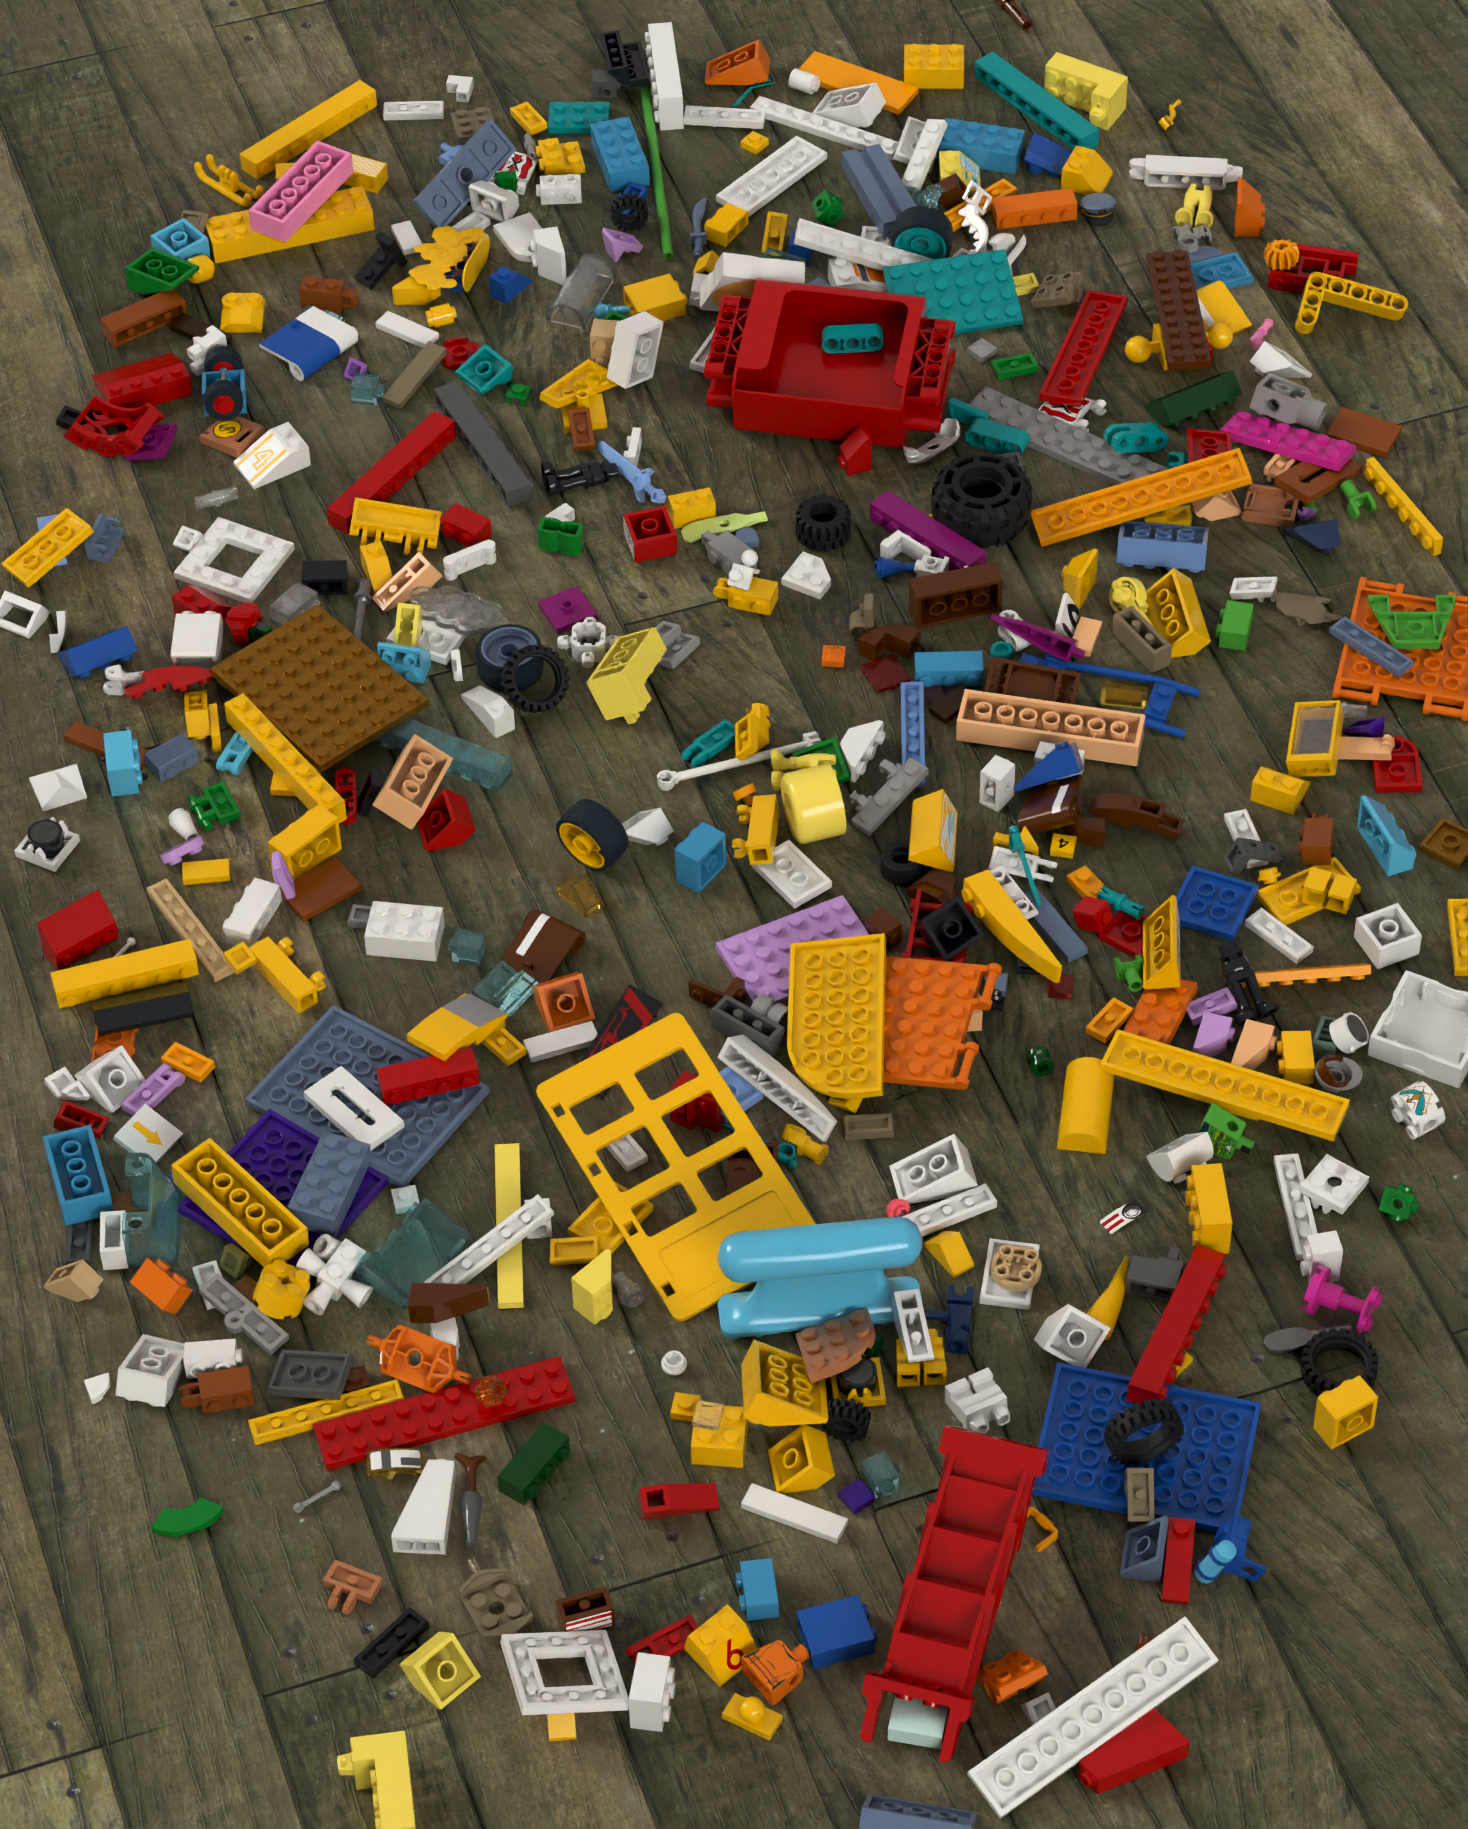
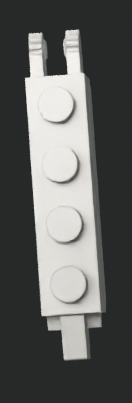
M1146 155V158H1133L1129 161V167L1132 169L1129 170L1128 175L1132 179L1144 180V184L1150 187L1189 188L1194 183L1197 184L1196 189H1204V185H1210L1211 190H1223L1226 188L1227 182H1234L1238 178H1242L1243 168L1227 164L1228 159Z

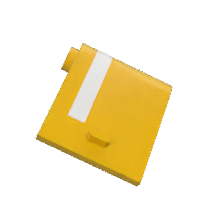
M1221 280L1196 289L1205 332H1207L1212 324L1217 322L1229 325L1233 335L1252 327L1251 322Z

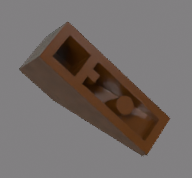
M411 1283L408 1302L410 1323H438L489 1306L488 1285Z

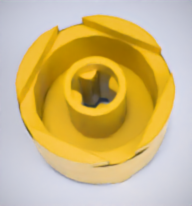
M275 1259L272 1264L263 1268L253 1293V1301L256 1299L258 1303L257 1308L269 1317L284 1319L285 1316H292L291 1318H295L300 1314L305 1297L309 1292L310 1275L307 1271L286 1264L281 1259Z

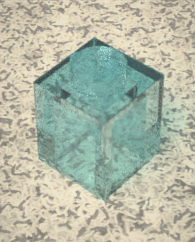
M355 373L350 387L352 403L377 406L379 398L383 397L384 385L380 382V376Z
M457 928L455 936L450 938L448 950L452 952V961L480 966L486 951L485 933Z
M885 1451L861 1460V1475L870 1491L874 1494L875 1499L881 1496H889L896 1490H899V1474Z

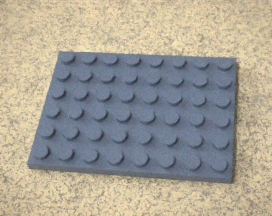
M333 1005L245 1098V1105L263 1115L268 1109H271L321 1138L323 1131L349 1138L304 1098L303 1092L342 1066L383 1102L378 1086L376 1069L430 1057V1055ZM480 1082V1084L468 1088L387 1105L404 1120L405 1127L371 1150V1163L369 1167L387 1177L389 1183L398 1188L405 1187L490 1093L489 1086ZM339 1090L331 1092L333 1096L335 1095L367 1125L375 1124L368 1115Z

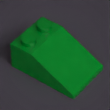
M155 248L149 249L125 267L128 289L143 295L173 290L199 270V266Z

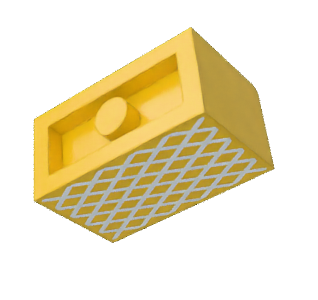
M352 154L353 173L343 184L352 187L363 186L364 190L377 194L388 180L387 163Z

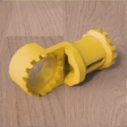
M786 1124L781 1137L787 1140V1142L798 1145L797 1155H804L814 1160L815 1164L821 1165L823 1160L826 1159L824 1156L827 1157L829 1146L813 1141L810 1136L806 1135L807 1132L803 1128L793 1124Z

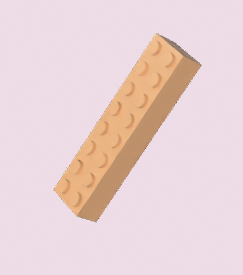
M965 689L957 718L956 740L1034 752L1037 751L1040 741L1052 744L1068 741L1069 744L1076 742L1077 748L1085 751L1084 759L1137 766L1144 737L1145 715Z

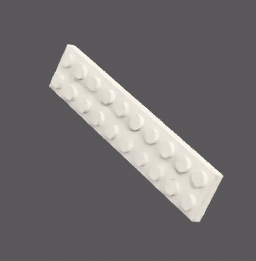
M1185 1616L968 1771L967 1775L1001 1819L1075 1766L1096 1748L1211 1668L1219 1660Z

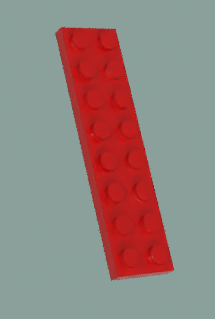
M1087 290L1039 393V401L1081 407L1128 304V296Z

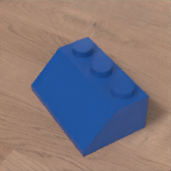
M128 626L59 652L57 655L72 677L78 675L81 679L91 675V670L99 667L101 671L113 666L112 661L119 659L120 662L133 658L132 653L138 650Z

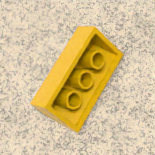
M1173 568L1146 590L1149 620L1155 629L1172 645L1171 658L1195 655L1211 642L1192 580Z

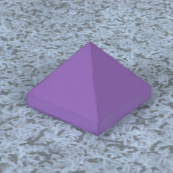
M350 357L343 377L361 385L368 364Z

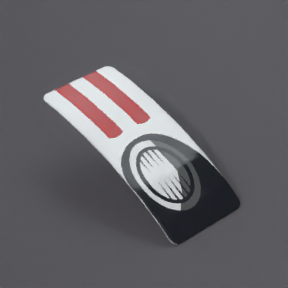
M1134 1200L1111 1212L1100 1220V1223L1110 1234H1113L1130 1221L1147 1214L1148 1211L1137 1200Z

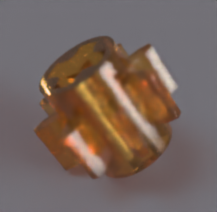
M496 1374L480 1377V1384L475 1387L477 1400L484 1403L485 1407L503 1404L501 1398L507 1395L505 1382L498 1379Z

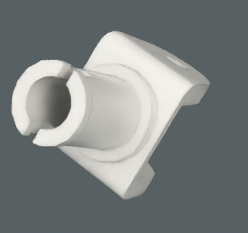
M121 665L107 667L105 669L106 678L112 681L104 683V693L108 695H123V689L126 686H133L144 682L141 673L145 671L125 673V671H122Z

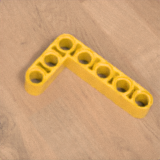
M1313 272L1310 274L1304 288L1295 328L1301 334L1312 332L1322 301L1394 321L1400 320L1403 317L1408 301L1403 295L1325 273ZM1312 283L1318 284L1319 287L1314 286ZM1332 289H1337V290H1339V293H1338V292H1334ZM1353 294L1358 295L1360 298H1355ZM1373 300L1379 301L1380 304L1374 303ZM1307 301H1311L1315 305H1310ZM1303 319L1308 320L1310 323H1305Z

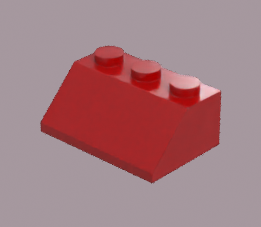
M98 890L37 923L43 955L58 971L118 938L116 922Z

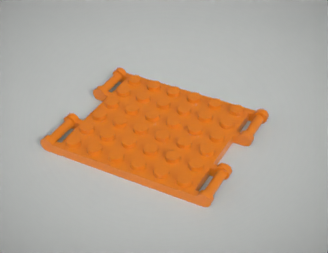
M1360 576L1350 620L1392 646L1368 605V595H1389L1391 612H1436L1435 599L1404 594L1405 584L1403 583L1395 585L1367 580V577ZM1449 591L1448 595H1455L1456 592ZM1456 595L1455 606L1440 649H1396L1414 661L1413 667L1399 678L1344 643L1332 699L1339 700L1340 697L1369 702L1370 705L1377 706L1380 693L1423 700L1422 714L1445 715L1461 718V721L1468 722L1467 596ZM1341 687H1347V688H1353V689H1359V690L1370 691V692H1372V694H1370V693H1364V692H1359V691H1353V690H1347V689H1341ZM1435 702L1440 704L1463 707V709L1434 705L1431 703Z
M886 956L883 1082L966 1090L970 1082L968 1077L973 1059L979 1051V1045L975 1042H966L964 1044L973 1010L987 1011L991 1009V997L997 977L1001 975L1002 967L997 963L980 965ZM983 976H985L987 980L982 996L977 998ZM960 1055H964L959 1076L954 1078ZM792 1065L791 1070L796 1073Z

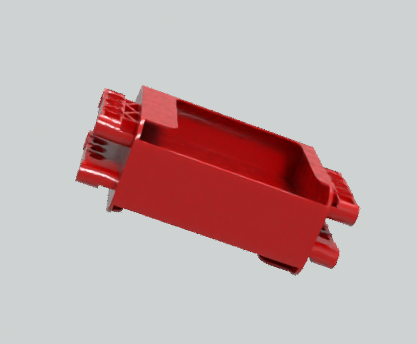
M757 278L751 298L722 294L720 309L704 368V378L711 379L707 390L706 406L733 409L735 430L740 429L844 442L859 425L864 424L872 437V445L903 449V446L907 444L909 430L940 433L951 371L955 361V348H950L955 333V320L927 318V298L922 296ZM874 323L883 328L884 345L879 351L830 354L822 349L821 333L826 326Z

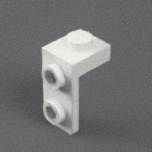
M899 530L885 538L880 544V557L893 559L901 552L915 561L917 559L922 560L923 555L931 556V550L927 546L920 544Z

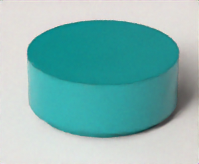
M995 642L990 648V656L1011 660L1013 647L1008 642Z

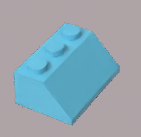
M1365 795L1361 796L1357 829L1386 875L1391 876L1413 869L1414 859L1416 858L1415 848L1406 840L1405 833L1395 823L1393 814L1388 812L1385 805Z

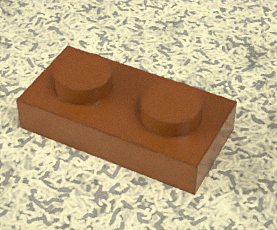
M589 408L568 410L574 452L595 449Z

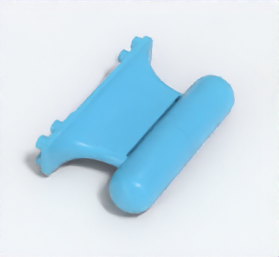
M896 1216L742 1231L728 1235L722 1241L718 1250L717 1260L723 1275L733 1282L757 1283L753 1291L729 1293L719 1299L718 1313L722 1333L727 1338L736 1340L740 1337H763L764 1335L781 1332L801 1331L865 1308L868 1309L873 1324L888 1325L894 1322L891 1308L894 1292L919 1289L920 1291V1285L915 1278L910 1276L887 1278L883 1269L905 1267L913 1264L919 1257L923 1239L917 1224L908 1218Z

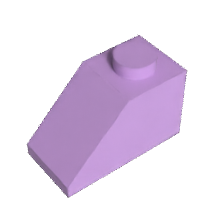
M1204 1012L1193 1052L1211 1058L1225 1052L1228 1042L1233 1043L1236 1029L1232 1028L1233 1018Z

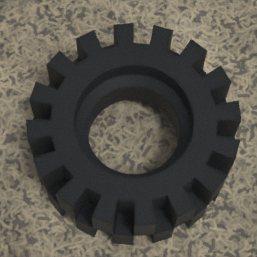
M628 192V196L622 193L621 198L619 196L615 197L616 201L613 200L611 205V219L614 226L617 225L618 229L623 227V231H627V228H630V231H634L635 227L637 230L641 229L640 225L644 226L645 221L647 222L648 220L646 200L644 201V197L641 196L639 198L637 193L632 196V192ZM628 209L637 211L636 213L630 215L622 213L623 211Z
M834 1398V1401L830 1400L828 1402V1421L821 1424L823 1426L822 1429L827 1431V1435H834L836 1440L842 1438L843 1442H847V1439L850 1442H855L856 1439L861 1441L862 1438L866 1437L871 1420V1412H868L869 1408L867 1406L863 1407L861 1402L856 1404L854 1399L847 1401V1398H842L841 1401L838 1398Z

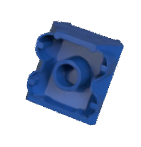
M1033 132L1032 139L1026 150L1025 164L1028 166L1030 173L1039 174L1044 171L1051 177H1061L1062 168L1071 155L1072 150Z

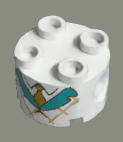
M1417 1081L1391 1097L1395 1108L1391 1111L1392 1115L1398 1123L1403 1122L1406 1125V1132L1412 1140L1445 1122L1443 1108L1438 1109L1435 1104L1439 1102V1099L1423 1081Z

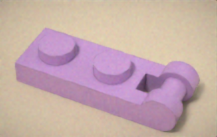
M166 1063L161 1065L121 1103L122 1110L134 1116L144 1104L148 1105L151 1109L155 1108L172 1090L184 1083L186 1076L179 1071H173V1068Z

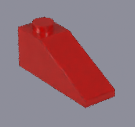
M1169 1517L1161 1602L1188 1605L1196 1520Z

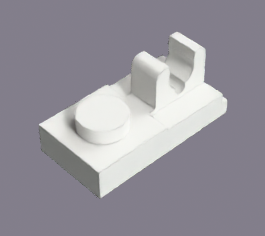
M1277 576L1234 578L1230 590L1231 600L1258 598L1259 602H1263L1264 598H1271V602H1275Z

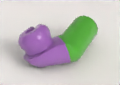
M1313 501L1309 504L1302 502L1303 510L1300 511L1299 509L1297 512L1301 521H1309L1317 513V508Z

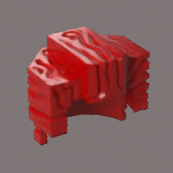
M244 602L238 606H233L227 614L225 621L238 647H243V643L249 642L250 637L247 635L249 627L253 628L258 621L262 622L263 620L257 603Z

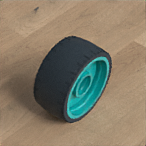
M910 207L901 212L893 224L890 240L891 246L935 260L948 258L953 244L952 223L943 212L932 207Z

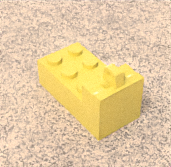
M1058 52L1045 65L1044 89L1064 104L1089 112L1091 124L1108 131L1126 109L1128 76Z
M656 627L618 637L586 682L606 721L623 716L628 724L635 723L640 717L639 712L644 711L647 704L651 701V697L644 684L667 650Z
M405 1731L350 1737L352 1752L337 1756L339 1775H354L356 1790L373 1788L372 1795L376 1829H416Z

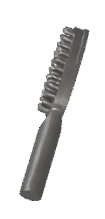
M1350 1323L1312 1331L1303 1327L1281 1329L1268 1334L1264 1339V1346L1268 1353L1287 1354V1352L1291 1353L1292 1351L1295 1352L1296 1350L1303 1349L1308 1340L1311 1341L1312 1336L1315 1334L1319 1336L1320 1331L1325 1330L1329 1334V1330L1335 1328L1336 1332L1340 1333V1328L1346 1329V1334H1348L1352 1327Z

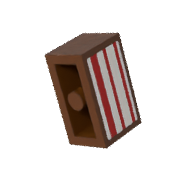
M607 1586L555 1600L556 1618L561 1632L601 1630L615 1626L614 1606Z

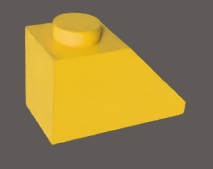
M409 276L392 287L393 303L396 305H426L441 296V288L435 291L427 288V285H420L415 281V278Z
M381 541L360 546L361 564L367 579L371 581L370 584H372L371 588L374 594L393 577L388 557Z

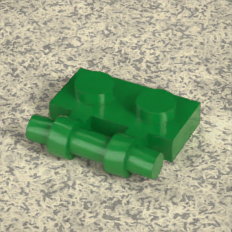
M224 781L203 788V796L197 798L195 794L188 796L189 807L193 813H196L197 821L205 831L212 830L213 825L211 822L217 819L219 825H223L241 818V812ZM209 806L210 810L205 811L204 807Z

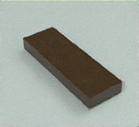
M181 313L169 324L170 330L193 340V337L202 338L207 334L206 329L211 326L185 313ZM220 330L226 336L227 345L232 342V335Z

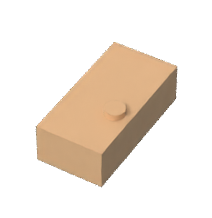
M414 734L401 752L373 806L412 830L424 814L453 758Z

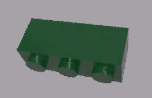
M543 1422L497 1476L499 1492L522 1505H525L530 1498L533 1499L538 1494L540 1486L545 1480L551 1479L556 1467L561 1462H565L569 1457L571 1451L569 1436Z

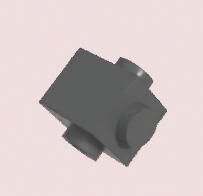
M608 69L592 70L593 98H617V90H621V81L608 73Z

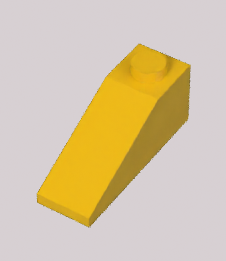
M207 689L184 692L188 738L193 737L195 740L205 739L211 735Z

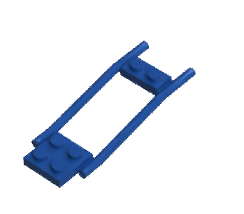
M1023 653L1020 662L1154 684L1144 711L1145 727L1184 739L1186 730L1165 724L1176 691L1197 698L1201 689L1157 675L1075 661L1066 662L1050 654H1046L1044 660Z

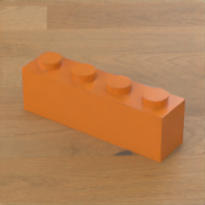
M1072 188L992 198L991 214L996 230L1077 220V201Z

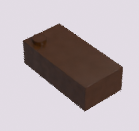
M995 562L909 579V613L915 627L920 629L1001 612L1003 579Z

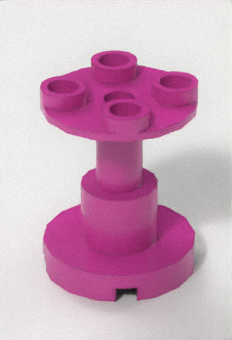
M1319 1265L1317 1269L1320 1271V1274L1314 1272L1303 1300L1308 1302V1305L1302 1306V1312L1313 1316L1320 1305L1337 1311L1340 1307L1360 1315L1357 1334H1362L1363 1331L1369 1332L1374 1318H1371L1374 1308H1379L1383 1298V1294L1378 1292V1286L1372 1288L1366 1301L1346 1294L1345 1287L1329 1282L1331 1268Z

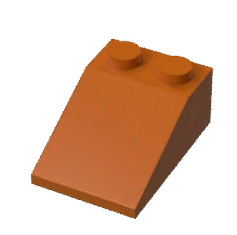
M758 39L706 62L705 83L706 85H753L755 83H762L769 78L770 57Z

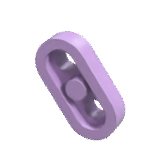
M198 835L167 850L160 857L164 864L169 863L172 866L183 860L181 856L187 853L191 856L203 850L201 846L205 843L201 835Z

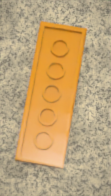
M814 51L799 68L800 70L818 75L820 87L830 91L876 82L886 101L882 109L898 115L919 93V87Z

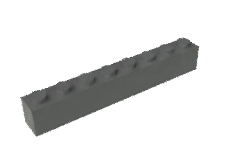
M458 381L434 388L436 407L442 415L455 421L456 435L508 508L532 500L534 486L531 479L524 475L522 466L520 464L517 465L513 454L506 450L503 440L496 436L493 426L488 425L485 415L478 411L475 401L470 400L467 390L464 387L462 388Z

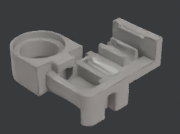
M1190 224L1172 228L1173 238L1177 237L1178 247L1182 251H1188V253L1197 251L1199 249L1198 239L1200 240L1201 236L1212 242V234L1207 224L1193 227L1192 230Z

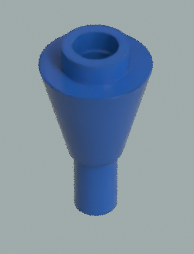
M879 557L878 561L874 563V572L878 574L880 579L901 572H914L915 563H901L896 560Z

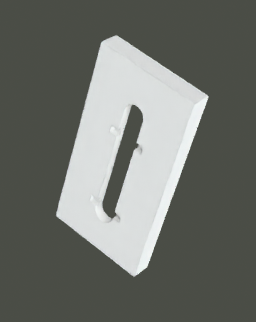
M342 1066L303 1092L304 1098L346 1136L370 1144L371 1150L405 1127L404 1120ZM333 1090L342 1092L368 1115L375 1124L367 1125L335 1095L333 1096L331 1092Z

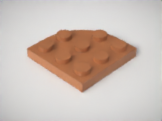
M867 1308L853 1311L849 1315L837 1319L828 1320L826 1323L806 1328L795 1334L811 1383L841 1373L862 1360L861 1355L868 1347L869 1349L872 1348L876 1338L875 1329Z

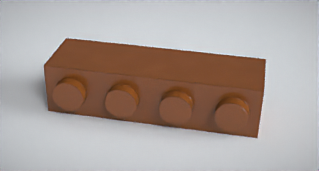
M174 288L173 290L159 292L100 318L102 335L114 348L170 324L181 313L187 314L185 299Z

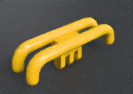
M212 154L206 156V162L209 169L219 177V182L205 174L200 162L194 163L195 172L203 183L242 207H249L252 203V198L260 199L264 195L263 186L258 185L255 191L239 181L236 172H232L231 169L224 165L218 167ZM238 190L242 191L243 193H245L244 198L237 195L235 192Z

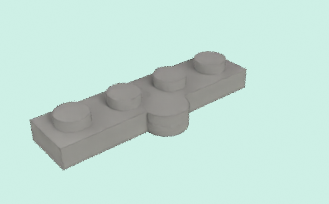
M218 1273L199 1288V1294L225 1316L224 1323L228 1332L236 1334L243 1331L269 1355H272L289 1340V1334L262 1313Z

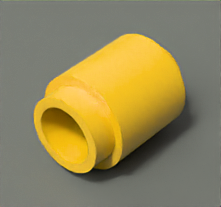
M449 303L434 306L425 311L429 327L434 326L437 328L454 323V318H457L455 307L450 306Z

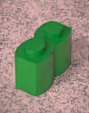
M549 517L541 518L537 527L538 548L547 552H561L569 556L581 555L585 545L584 526L573 521L562 522Z

